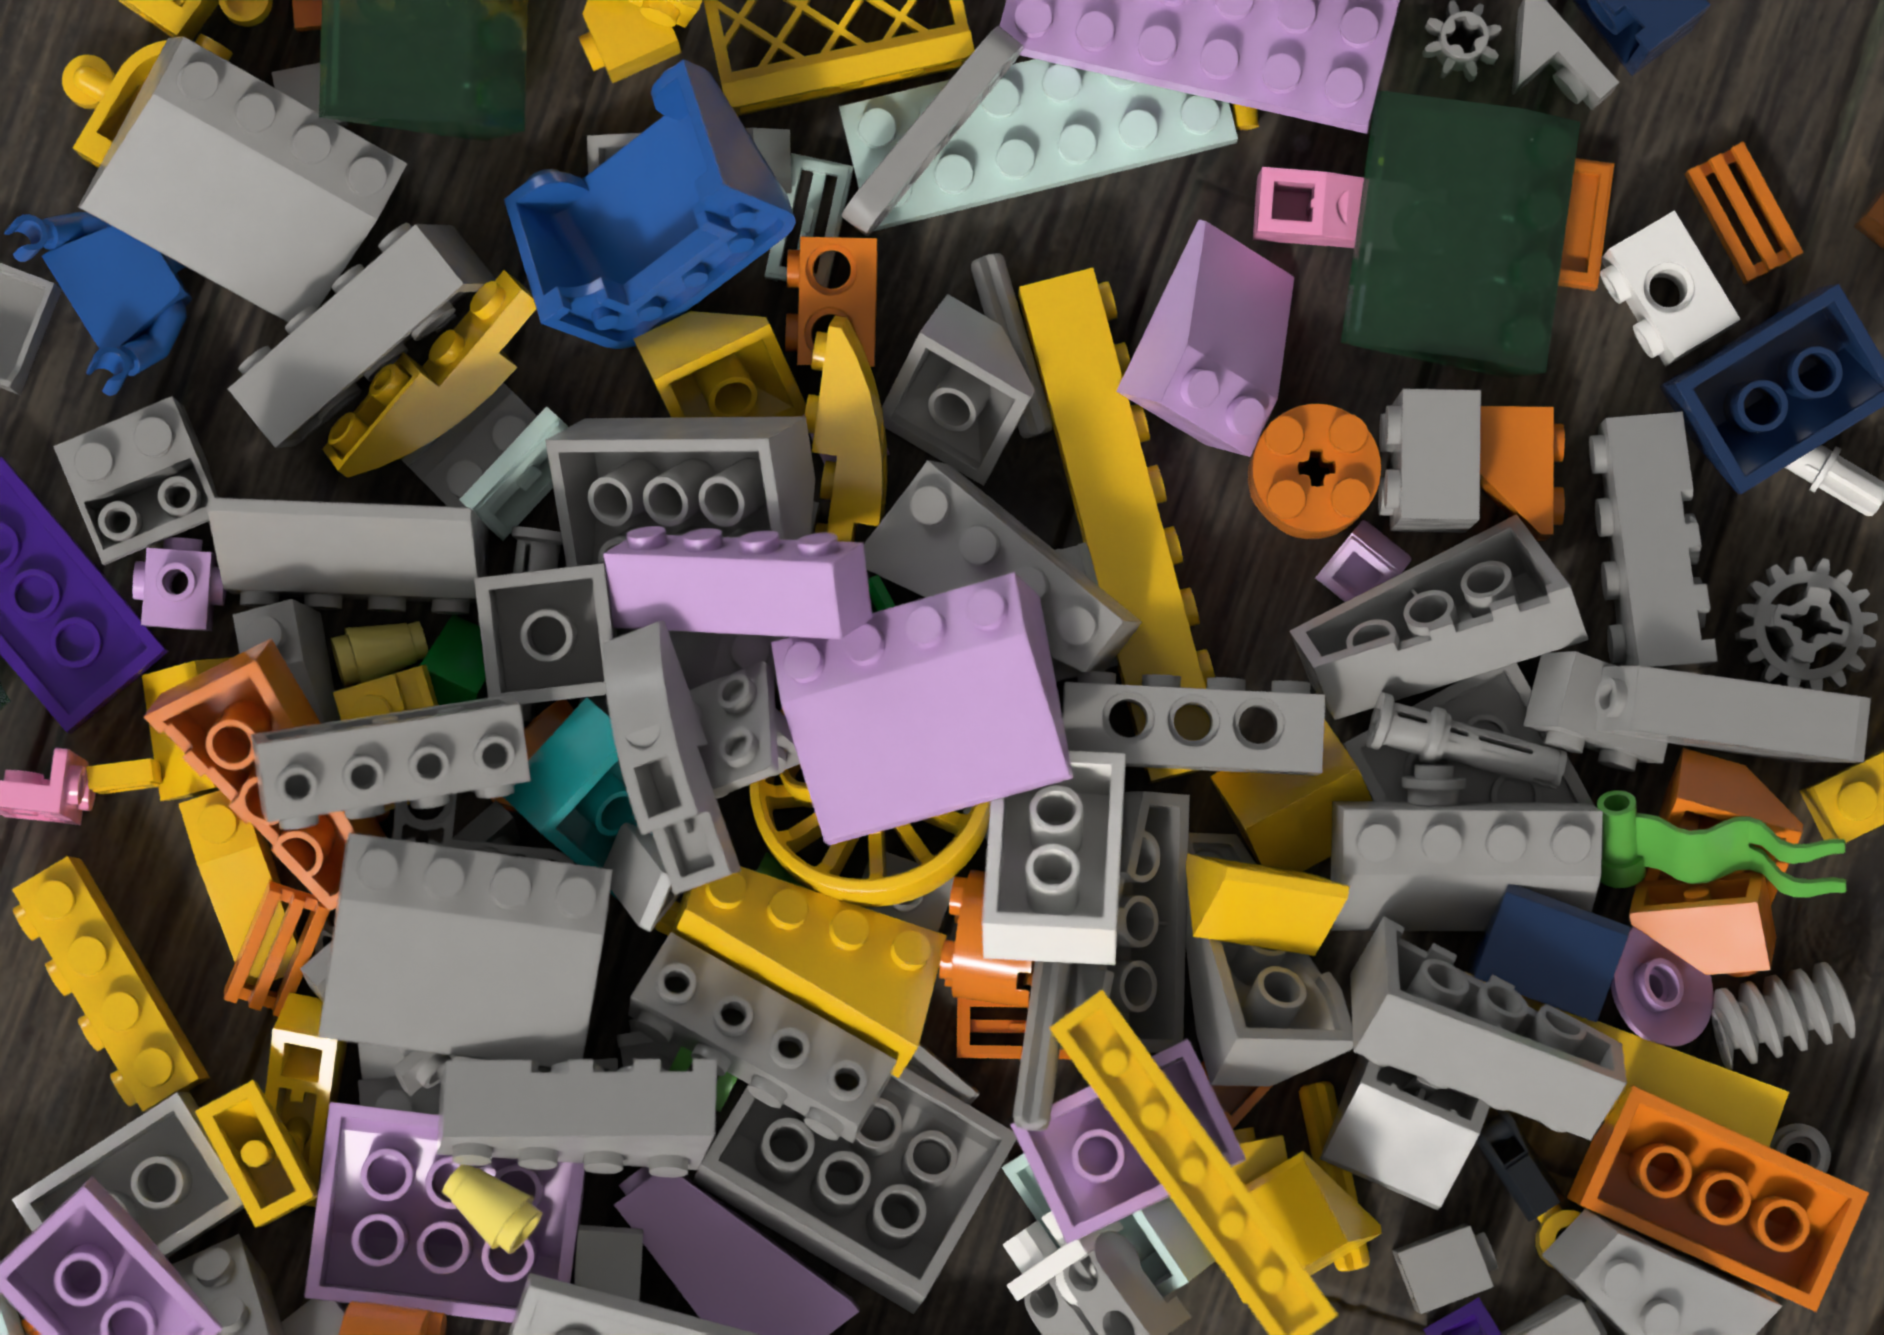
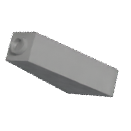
M1645 666L1603 667L1602 679L1596 691L1595 705L1598 712L1596 731L1783 762L1864 763L1871 698Z

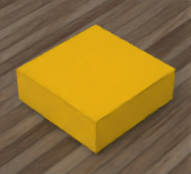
M151 758L86 767L88 787L93 792L99 794L159 787V784H163L160 761Z

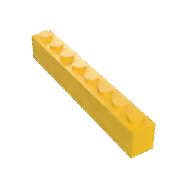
M1089 268L1020 286L1018 298L1053 421V430L1083 542H1086L1098 586L1142 621V624L1116 656L1121 684L1142 686V675L1159 674L1181 676V688L1206 689L1207 678H1215L1208 650L1196 651L1190 627L1200 624L1199 615L1191 588L1180 590L1173 565L1183 563V556L1175 527L1163 528L1157 504L1166 502L1167 497L1158 465L1146 466L1140 444L1150 440L1143 407L1138 404L1130 406L1129 399L1116 392L1131 361L1125 342L1115 345L1113 343L1108 320L1116 319L1118 316L1110 284L1108 281L1098 284L1094 268ZM1126 702L1134 733L1137 736L1145 728V714L1138 705ZM1186 705L1176 711L1174 726L1181 737L1190 741H1196L1206 737L1210 729V720L1202 708L1195 705ZM1144 767L1148 784L1200 771Z

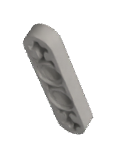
M1000 26L994 28L860 187L845 207L841 216L865 236L870 235L1006 74L1022 52L1024 46Z

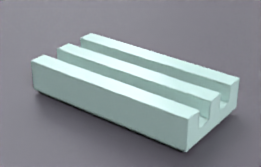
M791 153L792 193L786 194L792 211L802 170L814 172L800 236L813 237L826 176L830 175L838 178L825 237H839L843 221L841 215L846 207L854 170L853 166ZM787 236L770 249L765 272L766 279L787 282V267L781 266ZM799 238L797 250H800V238ZM836 251L822 254L817 274L814 273L818 283L825 288H828Z
M545 407L459 499L467 508H472L486 526L502 541L512 532V527L518 526L553 488L545 440L565 430L568 426L548 407Z

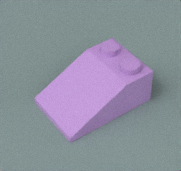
M1198 220L1116 392L1207 446L1250 457L1278 400L1294 277L1207 221Z
M1189 1039L1152 1056L1228 1164L1233 1167L1246 1161L1245 1155ZM1091 1086L1052 1104L1050 1124L1044 1131L1024 1130L1018 1128L1015 1123L1010 1124L1067 1244L1170 1197Z
M93 1176L0 1262V1292L41 1335H217L223 1329V1326L140 1225Z

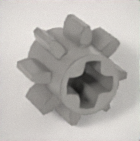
M1453 0L1449 2L1446 8L1447 20L1445 23L1436 18H1429L1425 29L1428 33L1436 36L1437 39L1436 42H1432L1424 48L1422 55L1424 58L1437 56L1439 62L1443 65L1440 70V78L1445 79L1451 70L1464 71L1466 79L1472 82L1477 76L1476 63L1478 60L1494 65L1499 54L1486 45L1488 41L1496 38L1502 29L1500 25H1486L1485 21L1481 18L1483 4L1479 3L1472 12H1460L1458 5ZM1459 29L1463 38L1474 37L1475 41L1468 53L1464 54L1460 45H1449L1448 42L1455 30Z

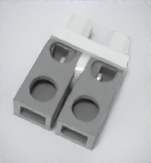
M1050 1211L1041 1219L1060 1245V1249H1057L1039 1221H1036L1003 1244L1022 1273L1021 1276L1007 1284V1287L1017 1301L1024 1297L1025 1307L1042 1335H1168L1191 1318V1315L1177 1296L1166 1302L1141 1268L1139 1255L1133 1244L1126 1237L1118 1233L1124 1229L1120 1221L1067 1244L1052 1211Z

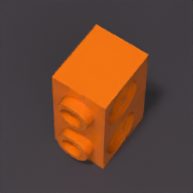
M800 236V250H788L787 288H799L798 314H786L785 349L786 352H797V365H812L815 343L812 335L813 327L821 317L836 315L849 319L863 346L870 367H875L877 238ZM829 251H837L844 254L851 266V273L847 282L835 289L823 287L818 283L814 275L816 260L822 254Z

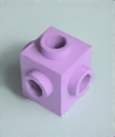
M170 537L164 540L163 549L147 548L146 562H135L132 593L133 599L143 600L141 625L212 631L214 605L224 606L226 590L223 589L220 570L217 567V555L212 552H202L203 540ZM184 572L188 577V586L184 592L176 595L172 589L173 579L179 573Z

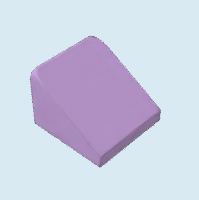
M1362 520L1315 578L1344 602H1347L1401 574L1411 562V557L1373 525Z

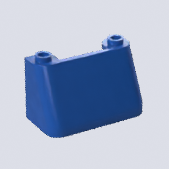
M684 59L663 72L661 77L653 84L651 96L656 110L664 115L662 118L583 179L555 169L541 170L531 175L523 185L504 199L541 324L607 348L623 349L636 346L634 338L681 316L784 239L793 230L796 221L786 192L714 77L706 69Z

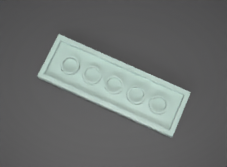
M1038 59L1013 64L874 231L1235 144L1238 137L1229 102ZM950 80L839 106L859 189Z

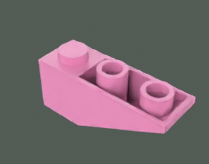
M1262 167L1257 177L1253 240L1442 255L1447 191L1331 172Z

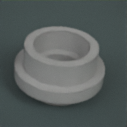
M1427 763L1415 764V775L1402 776L1401 787L1408 788L1407 803L1451 806L1459 804L1460 790L1466 789V778L1453 776V764L1431 763L1430 765Z
M1799 1123L1788 1124L1775 1131L1769 1148L1786 1155L1787 1149L1792 1144L1800 1143L1807 1150L1805 1164L1824 1173L1827 1172L1830 1165L1831 1152L1829 1144L1821 1132L1812 1126Z

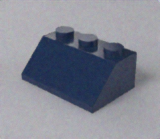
M1839 284L1819 287L1659 387L1674 412H1683L1685 430L1693 443L1738 494H1743L1884 406V359Z

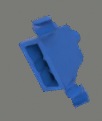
M73 212L43 220L30 214L21 215L4 231L5 235H10L14 232L23 233L30 240L31 244L21 246L14 252L13 256L19 262H26L32 259L42 247L50 250L43 254L42 258L99 348L94 354L86 374L90 375L97 369H107L114 375L106 382L102 390L103 393L109 396L116 394L121 389L127 376H135L170 354L187 319L185 307L192 300L191 295L177 274L186 266L87 212Z

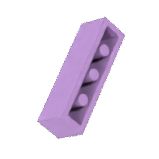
M649 526L629 531L626 534L627 539L603 553L613 628L641 629L658 621H665L667 630L842 639L872 618L863 543L837 542V536L831 533L810 534L798 540L779 539V533L775 531H757L745 534L740 538L722 537V531L719 529H699L690 531L682 536L666 535L665 528Z

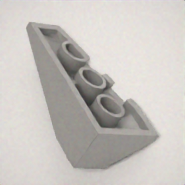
M1189 832L1188 853L1256 864L1237 834ZM1187 887L1186 951L1195 1029L1211 1085L1272 1086L1353 1049L1352 1022L1342 990L1330 972L1321 974L1309 955L1193 937Z

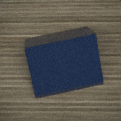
M1508 884L1468 960L1466 969L1473 977L1484 982H1488L1493 974L1515 986L1514 990L1522 996L1549 1004L1555 1008L1597 1023L1631 927L1526 888Z

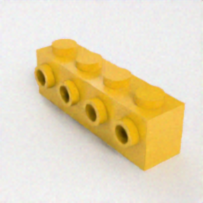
M67 856L12 889L20 903L13 908V913L18 923L31 941L39 937L41 938L52 957V960L45 963L52 981L64 996L70 993L74 994L85 1015L78 1018L80 1028L97 1052L103 1048L107 1050L118 1069L111 1073L110 1077L118 1093L129 1107L138 1103L142 1112H148L175 1093L187 1092L210 1078L82 859Z

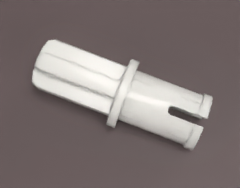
M1820 445L1785 467L1810 482L1812 486L1809 490L1815 493L1820 488L1865 516H1873L1884 501V482L1839 456L1842 449L1837 446L1831 451Z

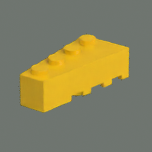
M741 866V871L683 893L672 931L673 934L894 1058L897 1062L892 1075L897 1078L900 1077L919 1046L940 964L943 944L947 935Z

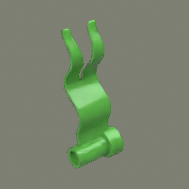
M1614 790L1606 792L1597 801V809L1603 811L1600 882L1609 887L1626 888L1636 885L1644 879L1647 867L1662 870L1675 879L1690 884L1709 883L1737 870H1752L1763 874L1781 893L1792 897H1813L1831 892L1845 893L1847 891L1846 879L1843 878L1802 879L1788 875L1778 868L1763 849L1752 845H1762L1779 861L1794 864L1809 862L1830 854L1845 853L1844 839H1828L1810 844H1793L1781 840L1763 821L1749 816L1734 817L1709 829L1690 831L1678 828L1661 817L1637 813L1636 799L1626 791Z

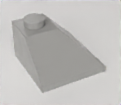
M947 294L920 331L882 406L884 426L886 429L942 462L950 464L959 472L984 486L1030 402L1035 389L1003 326Z

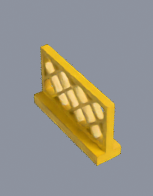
M703 0L722 90L737 116L958 69L975 51L963 0H948L954 25L930 30L908 17L918 0H908L901 11L883 0H866L895 19L882 40L870 43L864 42L846 30L864 0H854L839 25L808 6L811 0H783L796 9L777 38L746 19L758 0H747L739 14L718 0ZM719 12L734 21L725 36ZM803 13L833 32L821 53L803 56L784 43ZM902 24L915 32L894 37ZM741 26L771 45L759 66L734 72L731 71L727 48ZM840 37L853 45L833 50ZM778 51L791 58L790 60L770 64Z

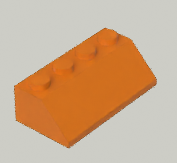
M1630 1085L1593 1138L1567 1198L1585 1208L1817 1312L1869 1193Z

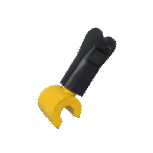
M1496 1109L1498 1115L1483 1124L1476 1142L1528 1222L1537 1218L1541 1223L1536 1233L1535 1247L1539 1257L1549 1267L1554 1268L1542 1254L1554 1243L1557 1233L1563 1228H1568L1581 1213L1575 1210H1562L1559 1203L1566 1199L1508 1110ZM1513 1137L1523 1153L1504 1165L1494 1148Z

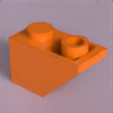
M1481 406L1480 488L1509 517L1517 514L1536 541H1546L1553 535V525H1563L1564 489L1563 487H1553L1554 462H1562L1564 458V425L1554 424V407Z

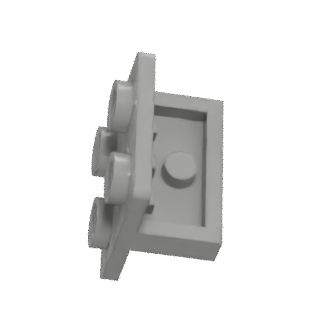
M760 661L689 690L708 743L698 747L715 798H721L731 791L766 777L779 775L784 770L800 764L786 717L775 708L773 669L766 662Z

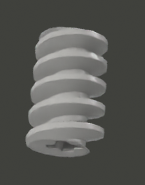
M1826 962L1814 965L1812 981L1799 968L1790 970L1787 977V988L1777 975H1771L1764 979L1762 994L1751 981L1740 983L1737 1000L1727 988L1715 990L1713 996V1009L1711 1011L1713 1031L1721 1059L1728 1070L1733 1069L1734 1050L1736 1049L1742 1050L1750 1064L1758 1063L1759 1043L1763 1042L1767 1044L1776 1058L1782 1057L1783 1041L1786 1036H1791L1800 1051L1808 1050L1809 1030L1815 1029L1825 1045L1833 1043V1024L1836 1023L1842 1025L1849 1038L1855 1037V1020L1847 993L1832 967Z

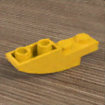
M503 270L495 281L487 282L476 292L470 303V311L454 330H448L438 337L430 349L429 359L423 366L403 353L394 364H388L383 367L372 380L369 394L353 413L350 412L343 415L334 424L329 433L328 443L322 450L336 469L349 478L382 467L409 455L435 440L471 414L516 370L517 366L502 349L536 310L533 295L519 281Z
M834 316L828 327V333L817 331L812 356V370L822 371L819 395H808L804 416H806L808 433L814 434L812 452L837 456L836 462L825 461L820 498L831 500L828 524L817 522L815 534L831 533L837 536V542H855L858 523L878 526L885 514L888 481L887 442L883 411L875 379L863 346L847 317Z

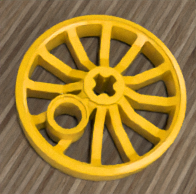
M782 708L779 712H781L785 716ZM800 764L788 768L779 774L784 785H773L775 776L766 777L750 784V800L756 824L768 849L779 864L805 888L861 907H881L900 904L924 896L939 888L953 878L970 861L981 845L989 828L991 801L973 805L968 814L952 811L923 819L922 821L956 835L937 855H932L909 823L894 827V831L919 866L887 877L885 830L868 834L869 878H845L839 875L860 837L832 844L823 861L818 866H812L795 853L823 836L816 813H813L786 831H777L773 817L775 809L814 808L807 784L795 780L796 774L801 769Z

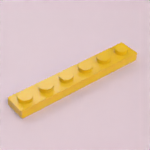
M1104 990L1099 991L1049 1028L1268 1334L1311 1335L1338 1316Z

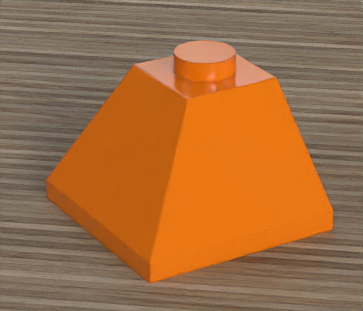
M1683 748L1666 789L1659 817L1678 828L1692 831L1709 829L1734 817L1749 816L1763 821L1781 840L1798 844L1803 833V824L1745 765ZM1752 844L1763 849L1782 872H1786L1789 863L1779 861L1762 845ZM1647 867L1646 876L1642 881L1675 878L1662 870ZM1737 870V871L1732 872V873H1730V874H1733V873H1745V872H1755V871H1752V870ZM1766 878L1770 904L1772 905L1778 889Z

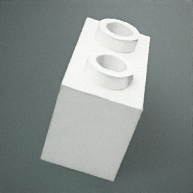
M1675 210L1611 247L1602 256L1601 261L1606 268L1600 271V275L1605 287L1618 304L1624 301L1627 302L1638 320V323L1633 325L1637 340L1649 357L1654 358L1659 355L1665 367L1731 329L1741 320ZM1658 277H1664L1673 281L1680 293L1678 305L1663 307L1657 304L1650 295V281Z

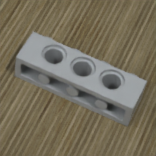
M1079 671L1077 683H1064L1062 719L1068 751L1125 753V767L1318 776L1322 773L1325 695L1310 694L1311 683L1301 681H1272L1271 692L1245 691L1246 680L1238 678H1207V689L1181 688V676L1145 674L1142 675V686L1116 685V673ZM1121 702H1131L1142 709L1145 714L1146 724L1144 730L1139 735L1127 738L1119 736L1112 730L1109 723V713L1115 705ZM1186 705H1195L1202 708L1210 720V729L1206 737L1196 741H1190L1181 737L1174 726L1176 711ZM1251 708H1259L1270 714L1274 721L1275 729L1272 738L1268 742L1255 744L1247 741L1242 736L1239 729V720L1244 711Z

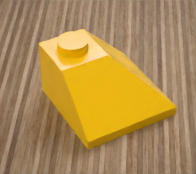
M690 311L633 339L671 418L796 417L805 414L806 403L766 317Z

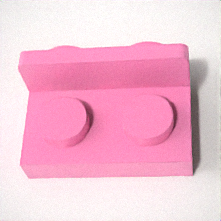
M55 748L50 780L44 779V775L40 773L5 770L4 781L0 780V815L9 818L81 825L83 810H92L96 795L88 787L86 767L89 766V762L69 749Z

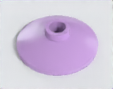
M1632 926L1630 928L1629 937L1610 985L1618 1011L1627 1025L1642 1039L1656 1042L1669 1048L1692 1042L1706 1028L1713 1008L1711 975H1705L1636 927Z

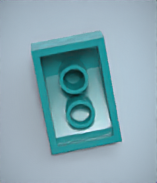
M586 697L528 760L530 781L515 783V792L503 797L541 834L577 865L603 868L621 825L630 823L638 827L622 774L611 719ZM610 889L609 892H610L616 899H618V898L616 897V895L613 893V891Z

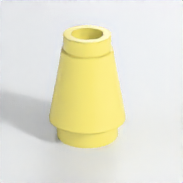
M419 621L409 624L398 623L344 628V635L330 638L335 663L343 687L361 684L394 674L417 663L419 660H423L429 652Z
M460 1165L450 1176L442 1190V1193L451 1199V1202L492 1249L500 1246L509 1254L515 1252L527 1240L542 1217V1212L532 1205L534 1201L533 1196L473 1166Z

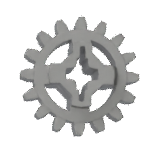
M1796 557L1790 562V575H1786L1783 569L1776 564L1766 570L1770 586H1766L1758 581L1750 583L1747 590L1756 599L1755 604H1742L1737 607L1736 613L1750 620L1749 627L1735 633V639L1744 642L1751 641L1753 650L1742 659L1745 665L1761 661L1766 666L1759 681L1769 683L1777 676L1784 678L1782 686L1798 688L1800 682H1805L1806 689L1822 691L1824 678L1835 689L1846 685L1845 675L1842 671L1844 667L1856 673L1864 669L1866 665L1856 652L1858 649L1867 650L1875 647L1876 640L1863 634V627L1877 621L1878 618L1875 613H1861L1859 604L1865 601L1870 593L1867 589L1852 593L1847 588L1853 575L1850 570L1847 569L1833 578L1829 576L1830 564L1828 559L1822 558L1817 561L1812 571H1807L1803 557ZM1803 585L1802 591L1798 593L1795 604L1791 606L1771 604L1774 598L1784 589ZM1831 596L1841 606L1846 622L1839 620L1829 604ZM1808 612L1811 614L1810 624L1826 634H1816L1804 642L1801 640L1802 630L1793 626V622L1786 620H1795L1806 615ZM1766 632L1775 635L1783 649L1782 658L1778 657L1771 648ZM1824 647L1832 650L1835 648L1841 650L1836 658L1826 666L1809 669L1810 663L1814 662L1816 651Z

